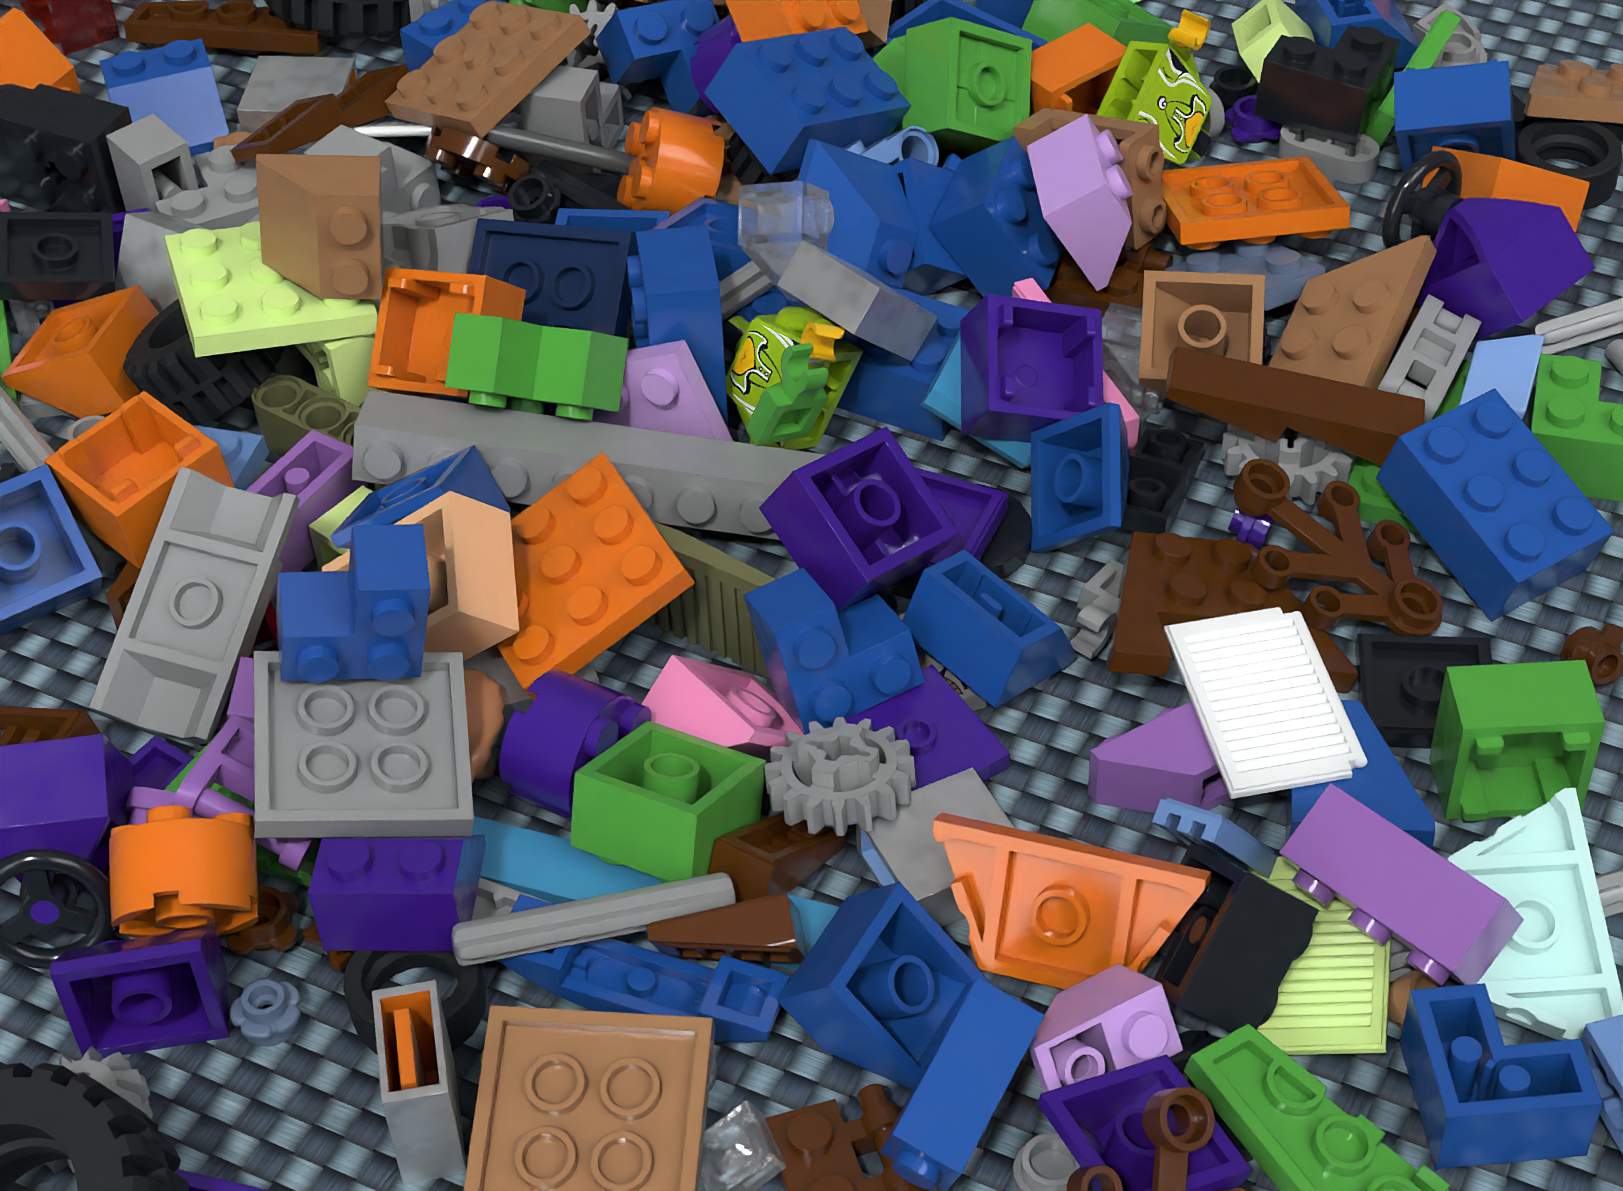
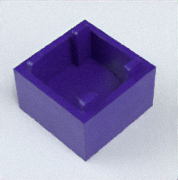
M987 294L960 320L961 435L1031 443V432L1104 404L1101 310Z

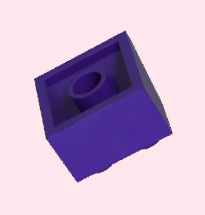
M485 836L322 838L308 895L323 951H453L451 940L453 927L457 923L472 920L486 848Z
M214 926L178 929L165 934L122 941L110 940L97 945L68 949L50 963L52 982L82 1057L91 1045L98 1053L102 1054L103 1058H106L119 1051L122 1055L229 1038L227 967Z

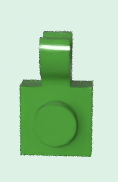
M811 343L789 346L784 350L781 358L782 382L765 388L745 427L756 446L807 437L826 403L828 396L823 387L827 383L829 372L826 367L809 370L808 359L814 349Z

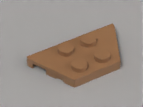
M1561 60L1559 66L1539 65L1528 93L1524 114L1533 117L1623 123V64H1611L1609 70L1592 69L1591 65L1576 60Z
M1418 236L1307 280L1268 366L1377 389L1436 255L1437 250L1429 236Z

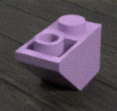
M1119 963L1056 994L1028 1047L1043 1093L1166 1054L1168 1057H1171L1183 1051L1162 983Z

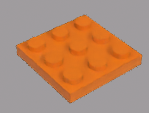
M1308 156L1162 170L1161 172L1163 201L1167 207L1165 222L1180 245H1186L1191 249H1212L1218 247L1220 241L1242 239V241L1250 244H1265L1273 242L1277 235L1298 234L1304 238H1323L1331 235L1332 230L1350 228V205Z
M601 452L511 520L519 632L497 643L496 646L522 689L535 700L537 695L527 690L542 674L550 670H562L573 675L695 584L689 572L604 452Z

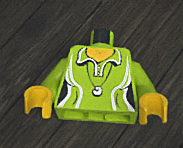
M1186 9L1181 13L1178 28H1172L1169 32L1167 44L1140 41L1129 42L1096 114L1098 116L1159 125L1160 148L1164 153V164L1181 166L1187 159L1197 160L1207 152L1211 143L1209 134L1201 127L1212 105V99L1209 92L1200 82V76L1192 53L1193 50L1198 51L1204 44L1210 30L1211 21Z
M787 306L777 314L757 315L751 323L742 316H735L728 320L722 328L723 346L735 358L725 377L726 393L737 404V410L744 427L749 422L765 388L782 382L781 358L784 350L793 345L812 344L814 349L809 356L808 367L809 370L826 367L828 370V380L823 387L828 399L807 437L762 446L790 450L817 447L863 351L842 339L845 332L843 327L835 326L834 321L810 306ZM746 429V432H747L748 437H749V439H750V444H755L754 441L752 440L751 436L749 435L747 429Z

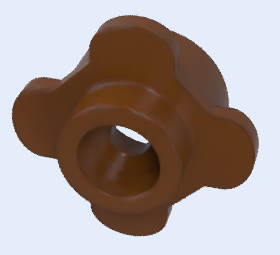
M1608 624L1602 631L1592 626L1576 630L1564 643L1560 654V661L1586 660L1594 686L1616 681L1623 673V655L1620 652V644L1623 641V629L1615 624Z
M258 886V922L249 928L228 935L227 944L230 951L237 955H246L253 949L258 951L271 949L285 951L291 948L298 939L297 931L292 927V916L299 909L297 898L291 893L280 892L273 887Z

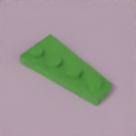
M1249 1023L1191 1055L1184 1069L1186 1075L1198 1090L1207 1097L1211 1106L1280 1191H1447L1450 1187L1447 1182L1424 1164L1419 1170H1416L1382 1142L1386 1133L1362 1114L1357 1118L1350 1116L1324 1096L1326 1092L1325 1084Z

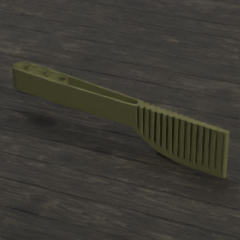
M287 374L270 376L258 389L256 387L252 390L251 398L260 435L264 436L268 450L283 457L312 429L353 447L354 425L360 413V407ZM367 482L368 488L372 491L387 486V484ZM507 502L511 509L510 520L531 505ZM654 522L695 581V584L645 620V623L651 626L659 623L660 630L667 633L673 630L674 636L680 639L686 636L689 643L696 646L700 643L703 645V649L709 652L714 650L718 656L725 659L729 657L732 659V662L738 665L743 664L747 666V669L754 672L757 671L770 679L743 594L777 579L686 533Z

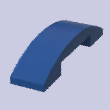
M520 894L511 913L554 904ZM604 938L497 960L541 988L592 1011L713 1018L715 1024L714 1041L720 1042L767 1041L781 1007L777 998L791 978V975L725 955L721 956L715 970L613 938Z

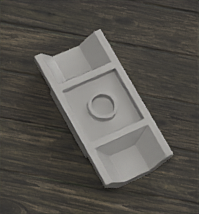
M180 466L89 705L90 709L137 729L195 745L208 744L213 739L233 683H235L240 658L249 657L278 579V572L281 571L283 563L279 560L300 502L296 495L284 492L275 497H269L226 486L199 472Z

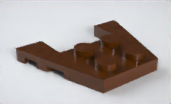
M1133 531L1124 560L1118 598H1120L1113 622L1112 644L1106 661L1107 670L1109 672L1165 676L1172 659V654L1164 633V626L1281 607L1283 614L1294 611L1301 612L1302 603L1286 584L1280 589L1273 590L1259 585L1251 575V565L1259 552L1251 543H1242L1234 539L1213 540L1184 537L1170 532L1155 534ZM1306 622L1336 691L1349 693L1358 675L1355 666L1325 630L1316 629Z

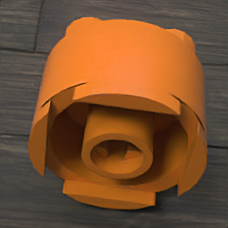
M652 107L650 110H647L641 123L631 122L624 146L625 154L632 155L628 175H623L620 181L617 200L633 210L670 211L672 216L700 197L709 196L715 198L724 159V136L714 134V131L721 127L720 122L659 107Z
M168 805L147 810L146 823L123 825L111 830V837L109 839L112 927L119 925L121 934L141 938L170 933L178 929L205 927L215 922V932L219 936L244 930L258 922L256 838H254V818L252 815L247 813H224L216 815L211 819L191 818L190 808Z

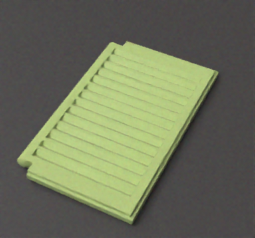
M1277 857L1270 878L1259 877L1315 907L1319 912L1312 924L1313 933L1307 949L1298 959L1291 963L1278 988L1276 1007L1270 1018L1264 1024L1258 1026L1257 1031L1287 1055L1386 1053L1392 936L1384 946L1368 937L1347 920L1354 911L1352 908L1336 897L1332 899L1327 907L1312 898L1291 881L1298 870L1284 857Z

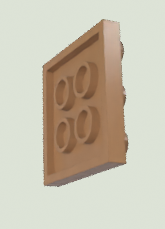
M493 0L485 2L471 12L469 16L470 21L462 29L436 45L433 50L434 55L419 69L403 76L397 83V90L384 103L396 119L429 127L437 126L439 129L448 127L482 139L587 38L591 31L581 15Z
M490 1005L464 1191H699L715 1038L713 1018Z

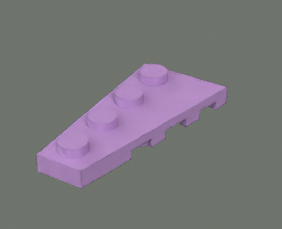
M685 340L627 350L619 412L594 409L593 422L733 441ZM546 403L544 415L555 416L557 405Z

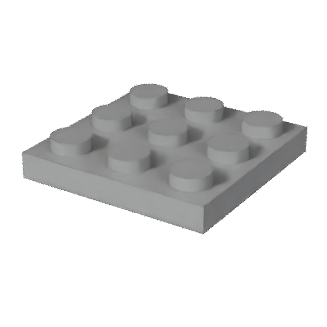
M254 651V838L472 836L474 813L462 652H424L421 677H407L389 681L376 678L343 679L313 683L308 681H281L279 651Z

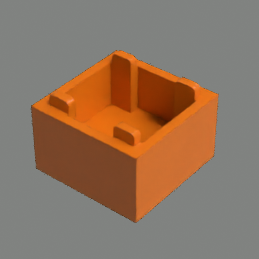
M1087 23L1033 50L1029 117L1044 107L1096 115L1127 47L1092 24Z
M386 267L367 387L389 393L440 400V397H450L469 401L470 391L445 387L455 312L504 317L521 321L526 290L486 275ZM507 398L506 408H504V409H507V408H508L509 398Z
M145 391L129 399L120 408L78 437L67 442L58 451L44 460L73 517L138 569L143 566L180 466L192 469L221 484L235 488L219 445Z

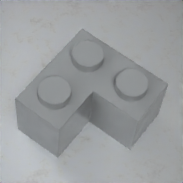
M558 65L515 106L516 113L522 116L523 130L613 150L624 130L620 85L599 82L598 70ZM521 152L522 157L527 159L529 164L536 167L542 160H547L572 175L592 172L600 173L602 170Z
M342 124L304 152V155L381 156L383 218L442 204L435 162L389 142H381Z
M238 144L220 146L211 152L194 156L201 188L181 191L173 197L156 201L157 211L210 230L241 227L259 213L256 160L236 163L230 150Z

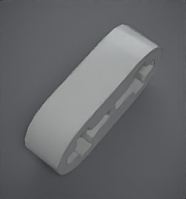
M1285 124L1282 126L1278 149L1280 159L1308 156L1326 178L1348 184H1362L1370 181L1376 175L1380 147L1373 138L1363 134L1356 146Z

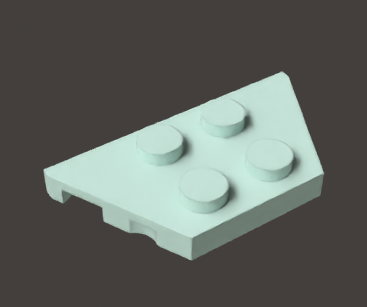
M1564 788L1554 794L1549 802L1524 817L1521 815L1498 827L1492 836L1482 842L1475 841L1447 858L1448 861L1506 898L1524 919L1477 983L1486 984L1495 1016L1562 1041L1581 1039L1585 1024L1623 1014L1622 992L1576 788Z

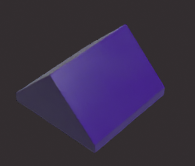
M1166 1054L1041 1093L1037 1104L1080 1167L1106 1165L1119 1175L1123 1191H1152L1155 1145L1148 1139L1143 1130V1111L1148 1100L1156 1092L1163 1089L1191 1086ZM1168 1108L1167 1123L1171 1133H1173L1176 1120L1173 1112ZM1216 1120L1213 1134L1208 1143L1196 1151L1188 1152L1186 1191H1216L1222 1188H1236L1250 1174V1166ZM1093 1176L1090 1180L1097 1191H1102L1099 1181Z

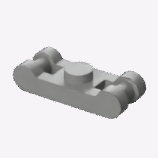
M1428 294L1396 355L1377 387V390L1424 399V424L1431 421L1482 323V321L1468 314L1461 318L1442 308L1444 302ZM1405 376H1408L1412 380L1427 386L1426 389H1423L1413 384L1412 382L1404 379Z

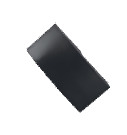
M1146 428L1128 457L1130 464L1128 495L1120 529L1155 534L1169 532L1191 486L1203 454L1204 442L1188 439L1182 433L1171 429L1152 430Z

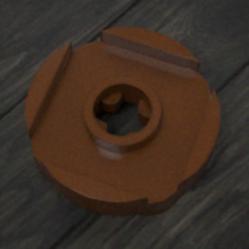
M433 126L425 144L427 150L424 156L440 164L442 171L465 181H470L472 175L488 182L490 189L507 197L514 182L528 175L532 167L531 164L516 155L513 156L511 164L502 161L504 155L498 152V146L448 127H443L441 130L437 126Z

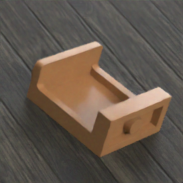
M1044 107L1014 126V137L1028 154V145L1080 118L1085 113ZM1088 114L1100 133L1106 129L1112 133L1123 156V160L1116 164L1123 170L1133 191V195L1126 199L1132 224L1125 240V247L1138 250L1165 230L1164 224L1167 217V207L1163 201L1161 175L1164 165V153L1160 148L1159 125Z

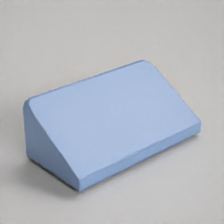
M1525 335L1477 342L1459 406L1495 388L1522 420L1529 401L1545 336Z

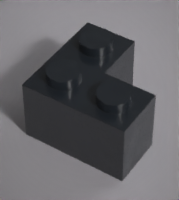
M1352 25L1348 26L1333 49L1316 45L1312 40L1305 37L1281 35L1264 59L1253 115L1356 146L1388 95L1400 39L1386 36L1383 32L1373 27H1355Z
M1191 841L1180 865L1212 871L1210 882L1182 918L1184 923L1153 980L1162 983L1166 998L1175 1005L1230 1033L1248 1023L1257 1030L1258 1026L1264 1024L1272 1015L1278 1001V988L1291 963L1298 959L1307 949L1312 938V924L1319 910L1265 879Z

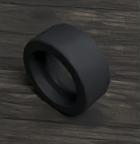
M1559 118L1536 120L1523 128L1516 140V162L1590 182L1582 210L1595 208L1610 199L1616 188L1623 153L1621 142L1609 129L1594 121ZM1551 158L1569 159L1581 162L1588 167L1582 169L1563 168L1552 165L1544 160Z
M356 950L346 965L343 990L351 1020L359 1040L378 1055L372 999L373 990H378L381 985L395 974L412 968L434 967L452 973L458 981L452 995L441 1003L453 1052L473 1036L485 1015L486 987L481 963L468 966L459 965L454 951Z

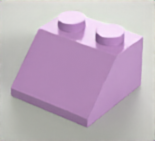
M1085 114L1028 145L1027 150L1044 219L1096 291H1099L1108 285L1131 227L1132 219L1126 199L1133 195V191L1123 170L1116 164L1123 160V156L1119 151V146L1114 136L1108 129L1100 133L1088 114Z

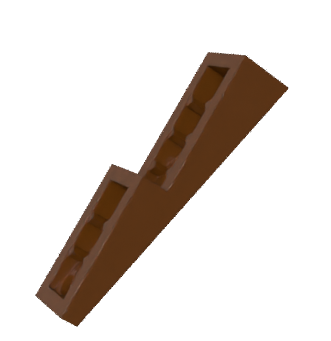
M406 64L368 71L336 97L334 93L296 100L230 151L236 163L255 160L256 154H281L320 140L341 124L353 128L391 114L384 101L397 90V83L403 76L409 73Z
M1175 347L1169 357L1164 392L1165 398L1274 443L1278 441L1288 427L1382 466L1398 437L1424 424V399L1181 347Z

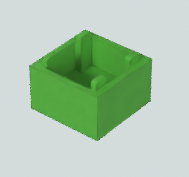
M955 17L906 29L904 97L911 104V107L903 117L902 130L910 126L922 127L926 129L925 133H929L934 137L938 147L969 155L978 153L1013 137L1014 126L1027 119L1030 112L1032 40Z
M1586 660L1446 667L1429 755L1445 820L1464 819L1465 821H1478L1497 817L1525 816L1549 802L1554 794L1564 788H1576L1582 813L1605 725V719Z

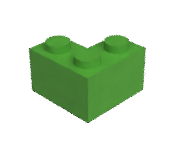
M455 312L445 387L470 391L468 403L506 408L507 398H509L508 410L543 415L546 403L557 405L555 416L592 421L594 409L619 412L629 339L594 331L541 326L504 317Z
M1540 353L1529 405L1527 427L1586 497L1623 502V404L1599 401L1602 361L1581 359L1570 355L1559 356Z

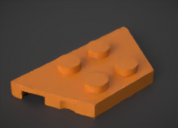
M943 812L933 820L932 832L936 843L943 841L955 880L950 885L958 909L969 923L970 932L968 939L978 969L1066 990L1118 963L1141 973L1190 907L1203 893L1211 878L1212 871Z

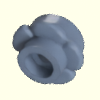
M260 979L248 984L244 988L242 996L233 1000L230 1008V1018L233 1025L241 1027V1033L252 1044L263 1047L275 1046L288 1040L295 1033L301 1015L300 1009L297 1007L301 1002V996L297 988L289 982L282 981L277 983L271 979Z

